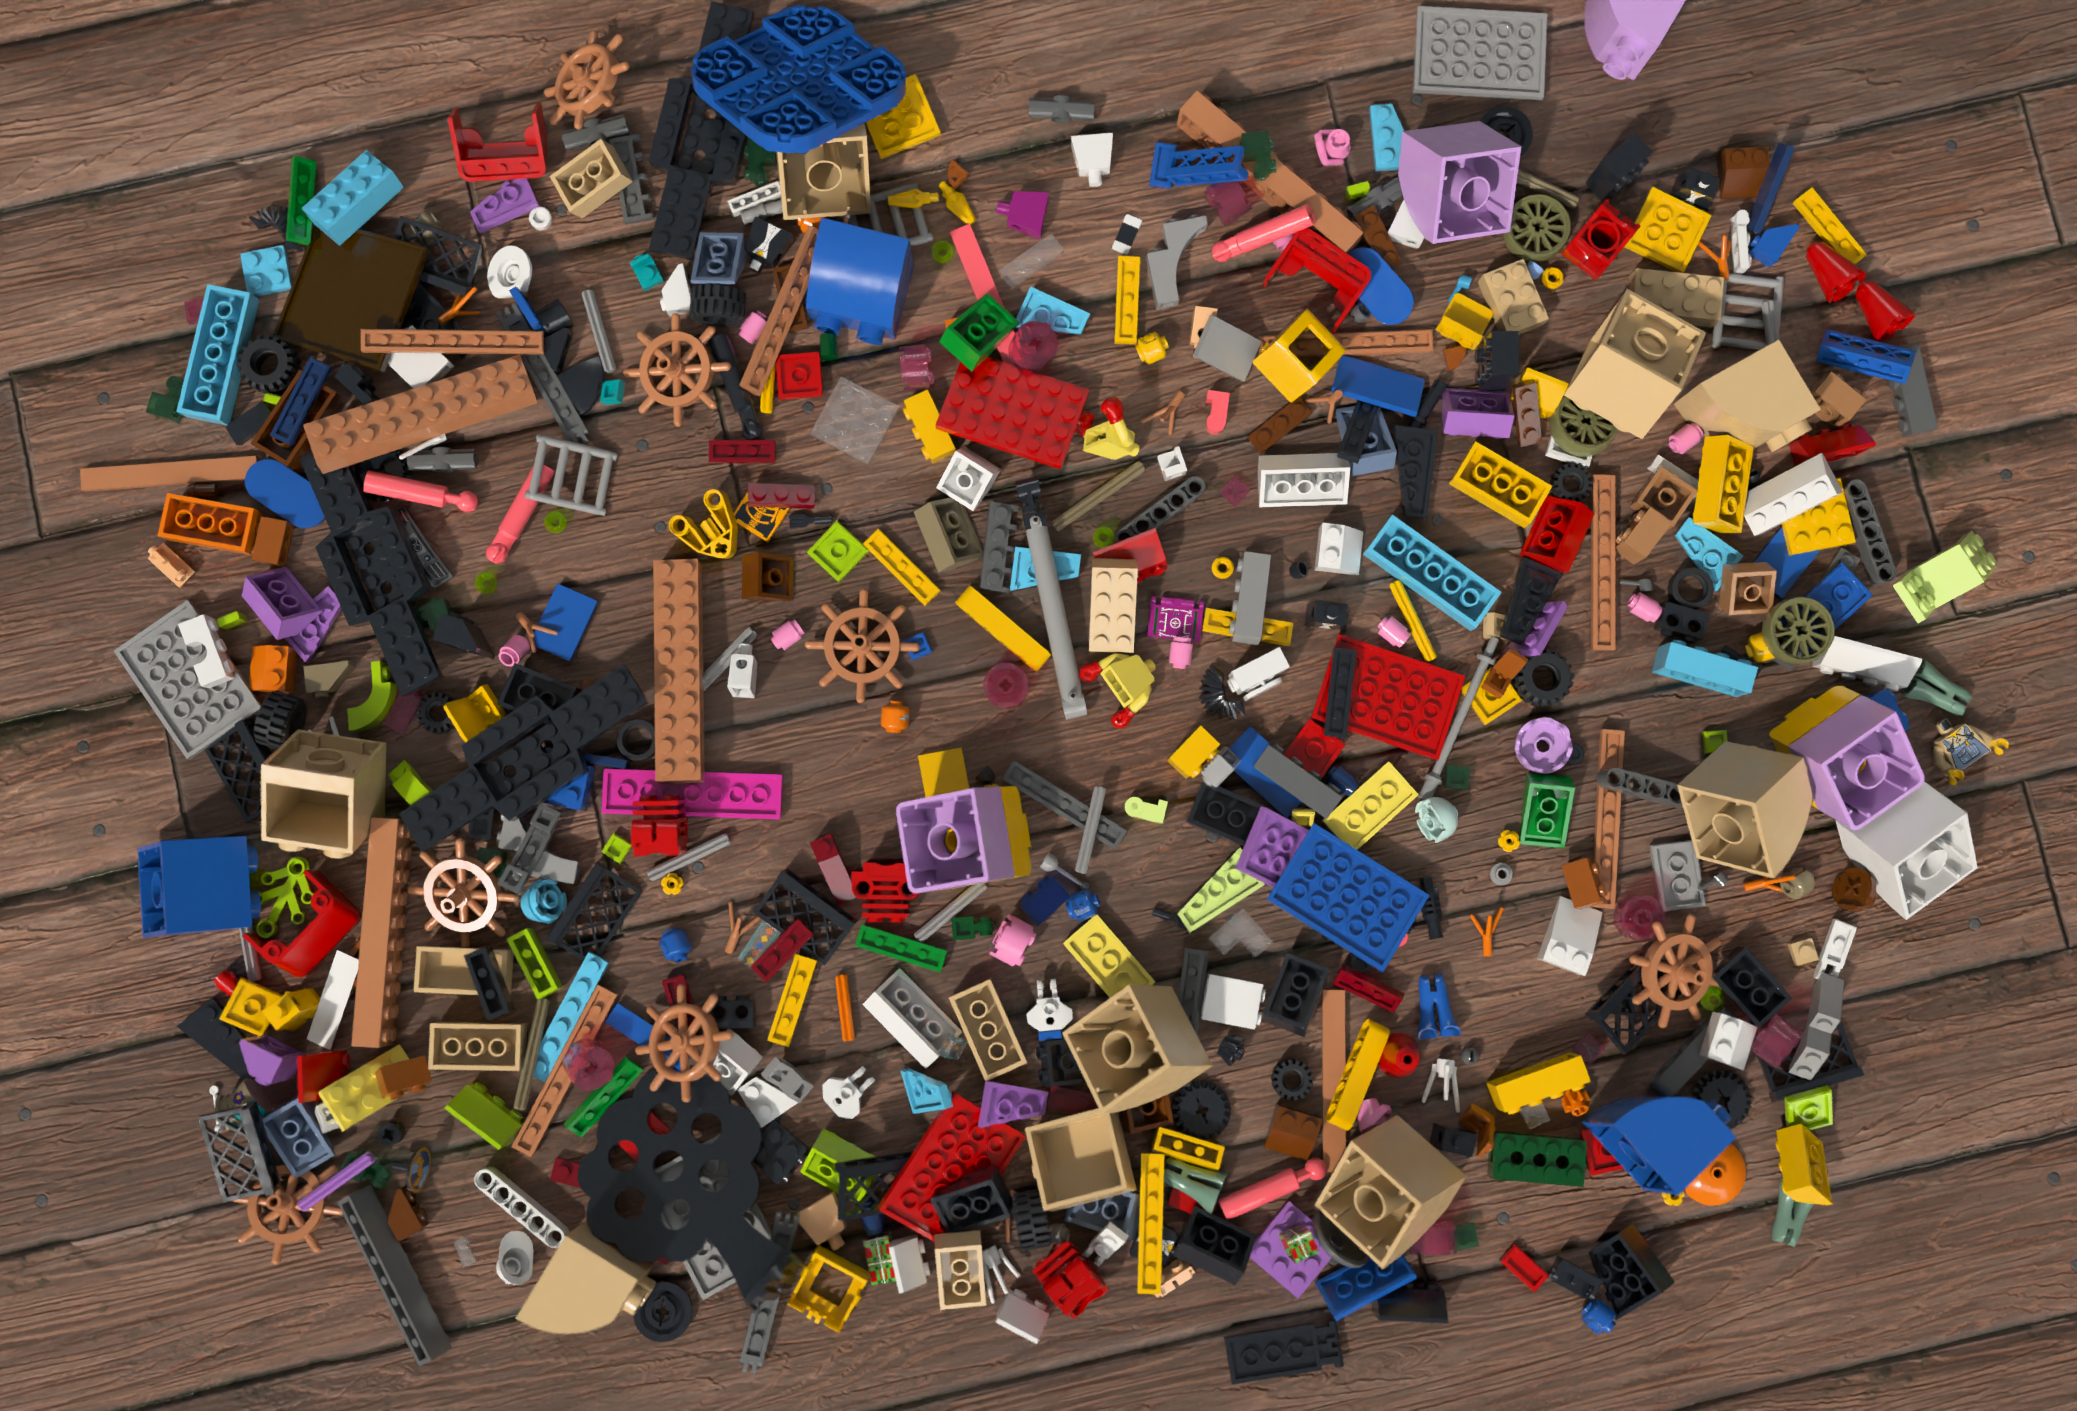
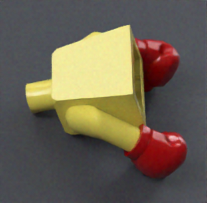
M1114 396L1103 401L1101 412L1106 414L1109 421L1095 427L1092 426L1094 415L1090 412L1082 411L1075 432L1085 439L1083 451L1113 460L1126 455L1135 457L1138 454L1139 445L1134 443L1135 433L1126 427L1123 420L1125 418L1123 415L1124 407L1119 398Z
M1114 653L1100 661L1097 660L1084 664L1080 668L1079 677L1083 682L1087 683L1096 680L1099 674L1102 675L1124 707L1123 710H1118L1112 715L1111 724L1115 728L1123 729L1129 725L1136 712L1148 702L1152 691L1150 685L1154 682L1151 672L1155 671L1156 667L1150 659L1143 662L1138 655L1130 657L1128 654Z

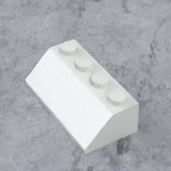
M1338 453L1259 456V507L1347 504L1350 476L1349 461L1337 458Z
M1823 453L1748 491L1744 517L1754 536H1757L1842 494L1843 491Z
M1834 636L1828 651L1815 660L1812 667L1819 668L1821 673L1833 674L1834 672L1841 674V678L1855 680L1857 678L1863 680L1862 683L1876 686L1880 684L1884 685V689L1898 691V689L1908 687L1921 665L1922 659Z
M900 968L863 1003L865 1008L925 1069L941 1055L939 1052L943 1053L948 1048V1046L946 1047L948 1041L949 1044L954 1041V1039L947 1037L956 1039L957 1037L954 1036H959L962 1033Z

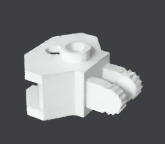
M1051 979L1050 982L1052 997L1043 998L1044 988L1042 980H1038L1037 1003L1027 1012L1028 1024L1039 1031L1063 1029L1073 1019L1072 1009L1059 1000L1056 979ZM1048 1017L1054 1018L1052 1024L1046 1022Z
M863 1066L851 1077L848 1076L846 1079L831 1077L823 1084V1100L839 1117L853 1119L861 1112V1095L875 1081L873 1077L868 1078L860 1088L854 1080L864 1074L866 1069ZM836 1098H840L842 1103L838 1104Z

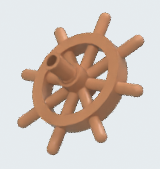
M591 31L588 45L581 47L571 56L566 53L561 55L564 65L557 76L555 86L544 91L546 97L555 96L559 104L558 109L549 119L550 124L557 125L565 113L568 112L575 116L574 127L580 130L583 127L585 115L593 112L602 104L606 107L612 106L616 97L615 92L612 90L617 81L618 74L630 68L627 62L618 64V60L613 54L623 41L621 34H616L607 47L597 44L598 33Z
M673 313L671 316L672 332L664 333L654 340L643 331L637 333V338L646 346V349L641 357L639 368L625 369L623 375L627 378L640 377L642 386L649 395L639 406L638 410L640 413H646L654 402L657 401L665 406L673 407L674 425L679 427L682 425V407L692 405L700 399L711 409L717 407V402L707 391L712 383L714 372L729 371L731 364L729 362L713 363L712 356L705 346L716 331L714 326H709L697 339L688 333L680 332V315ZM681 342L688 343L691 347L681 358ZM672 344V358L662 350ZM698 353L701 364L687 365ZM657 356L659 358L657 360V367H653L654 360ZM689 373H701L697 383L689 376ZM666 375L662 379V381L657 386H655L652 376ZM682 381L691 389L685 395H682ZM673 382V397L663 395L662 393Z
M866 589L860 590L859 608L850 609L840 615L829 604L824 603L821 609L833 621L826 632L824 641L808 640L805 642L807 649H824L826 659L832 668L819 680V685L822 687L827 686L837 675L849 682L857 683L856 700L858 703L865 701L866 684L878 681L883 677H886L896 688H902L903 682L892 671L898 660L900 651L916 652L920 649L918 643L900 642L898 632L893 625L905 612V607L899 605L886 617L881 612L868 608V591ZM859 618L858 634L847 622ZM868 618L880 623L867 635ZM841 629L851 641H835V637ZM887 630L890 642H873ZM834 650H851L838 662ZM874 651H890L885 663ZM857 657V673L846 670L845 668ZM866 657L878 668L877 670L866 673Z
M457 838L455 841L456 856L449 857L440 863L428 851L420 852V857L432 870L427 875L424 886L411 885L407 888V892L414 895H424L427 908L433 916L424 925L426 931H431L437 924L441 923L451 930L459 931L461 946L469 948L470 931L480 929L486 924L499 937L505 935V929L493 917L496 915L501 901L516 902L519 896L517 893L501 892L498 880L492 872L502 862L500 856H494L485 865L478 859L465 856V841L463 838ZM457 868V881L446 870ZM466 870L475 874L469 882L467 881ZM439 878L450 888L437 887ZM482 882L486 891L476 890L475 887ZM439 896H441V897H447V898H445V899L442 900V902H441L440 899H439ZM475 899L488 900L486 910ZM468 906L479 916L478 918L469 919ZM455 908H459V917L451 914Z
M1693 914L1687 915L1682 933L1673 932L1665 934L1659 921L1653 922L1652 927L1657 940L1650 946L1645 957L1632 955L1629 959L1632 964L1642 966L1641 977L1644 987L1641 992L1632 998V1002L1638 1005L1649 997L1653 1002L1662 1006L1658 1025L1661 1028L1667 1026L1671 1010L1689 1009L1692 1018L1700 1020L1701 1013L1696 1003L1705 995L1709 985L1720 987L1712 978L1713 965L1710 952L1721 945V940L1714 938L1707 944H1704L1699 938L1692 936L1696 920ZM1679 944L1677 954L1675 956L1672 950V946ZM1689 946L1694 953L1685 959ZM1663 955L1667 959L1666 963L1660 962ZM1695 963H1697V970L1692 967ZM1657 970L1664 974L1659 979H1657ZM1689 982L1693 983L1690 988L1687 984ZM1668 984L1666 995H1664L1660 989ZM1679 986L1682 996L1675 998L1677 987Z
M679 984L677 986V1005L669 1007L662 1014L654 1006L647 1007L646 1011L655 1020V1023L650 1033L649 1044L636 1047L635 1052L638 1055L650 1053L651 1061L658 1071V1074L650 1084L651 1091H657L665 1078L681 1082L682 1101L689 1102L691 1100L690 1082L698 1080L706 1073L715 1081L722 1079V1074L713 1064L718 1054L720 1041L732 1039L733 1032L730 1030L719 1032L717 1023L710 1014V1011L718 1001L716 994H711L703 1007L687 1004L686 987L684 984ZM687 1014H692L695 1016V1019L688 1028ZM677 1018L679 1031L672 1025V1022ZM702 1025L704 1035L698 1036L696 1032ZM666 1032L671 1036L670 1041H664ZM673 1050L668 1059H666L664 1051ZM689 1055L697 1062L691 1069L689 1066ZM679 1057L680 1072L676 1071L673 1068Z
M280 1165L276 1167L279 1178L289 1175L286 1191L281 1185L276 1191V1195L265 1197L264 1194L232 1200L233 1202L247 1204L248 1218L251 1224L249 1229L239 1235L238 1242L245 1243L258 1234L263 1239L275 1243L271 1259L274 1265L281 1262L284 1244L297 1243L305 1239L312 1251L319 1253L322 1247L313 1233L319 1228L326 1214L343 1215L342 1210L337 1205H329L328 1196H326L307 1210L312 1212L309 1220L305 1222L299 1213L301 1209L297 1203L336 1174L338 1171L337 1166L331 1165L319 1175L312 1170L300 1175L308 1184L296 1192L298 1177L294 1178L286 1165ZM259 1180L254 1184V1189L261 1188ZM261 1206H267L272 1211L263 1217ZM281 1216L276 1233L268 1225ZM291 1217L298 1230L287 1234Z

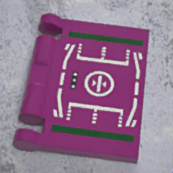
M1151 595L1147 637L1166 639L1184 637L1191 638V641L1200 642L1204 600L1199 601V609H1194V599L1161 596V604L1156 605V595Z

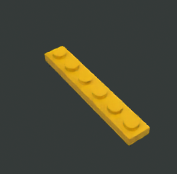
M1141 1152L1138 1294H1161L1164 1153Z

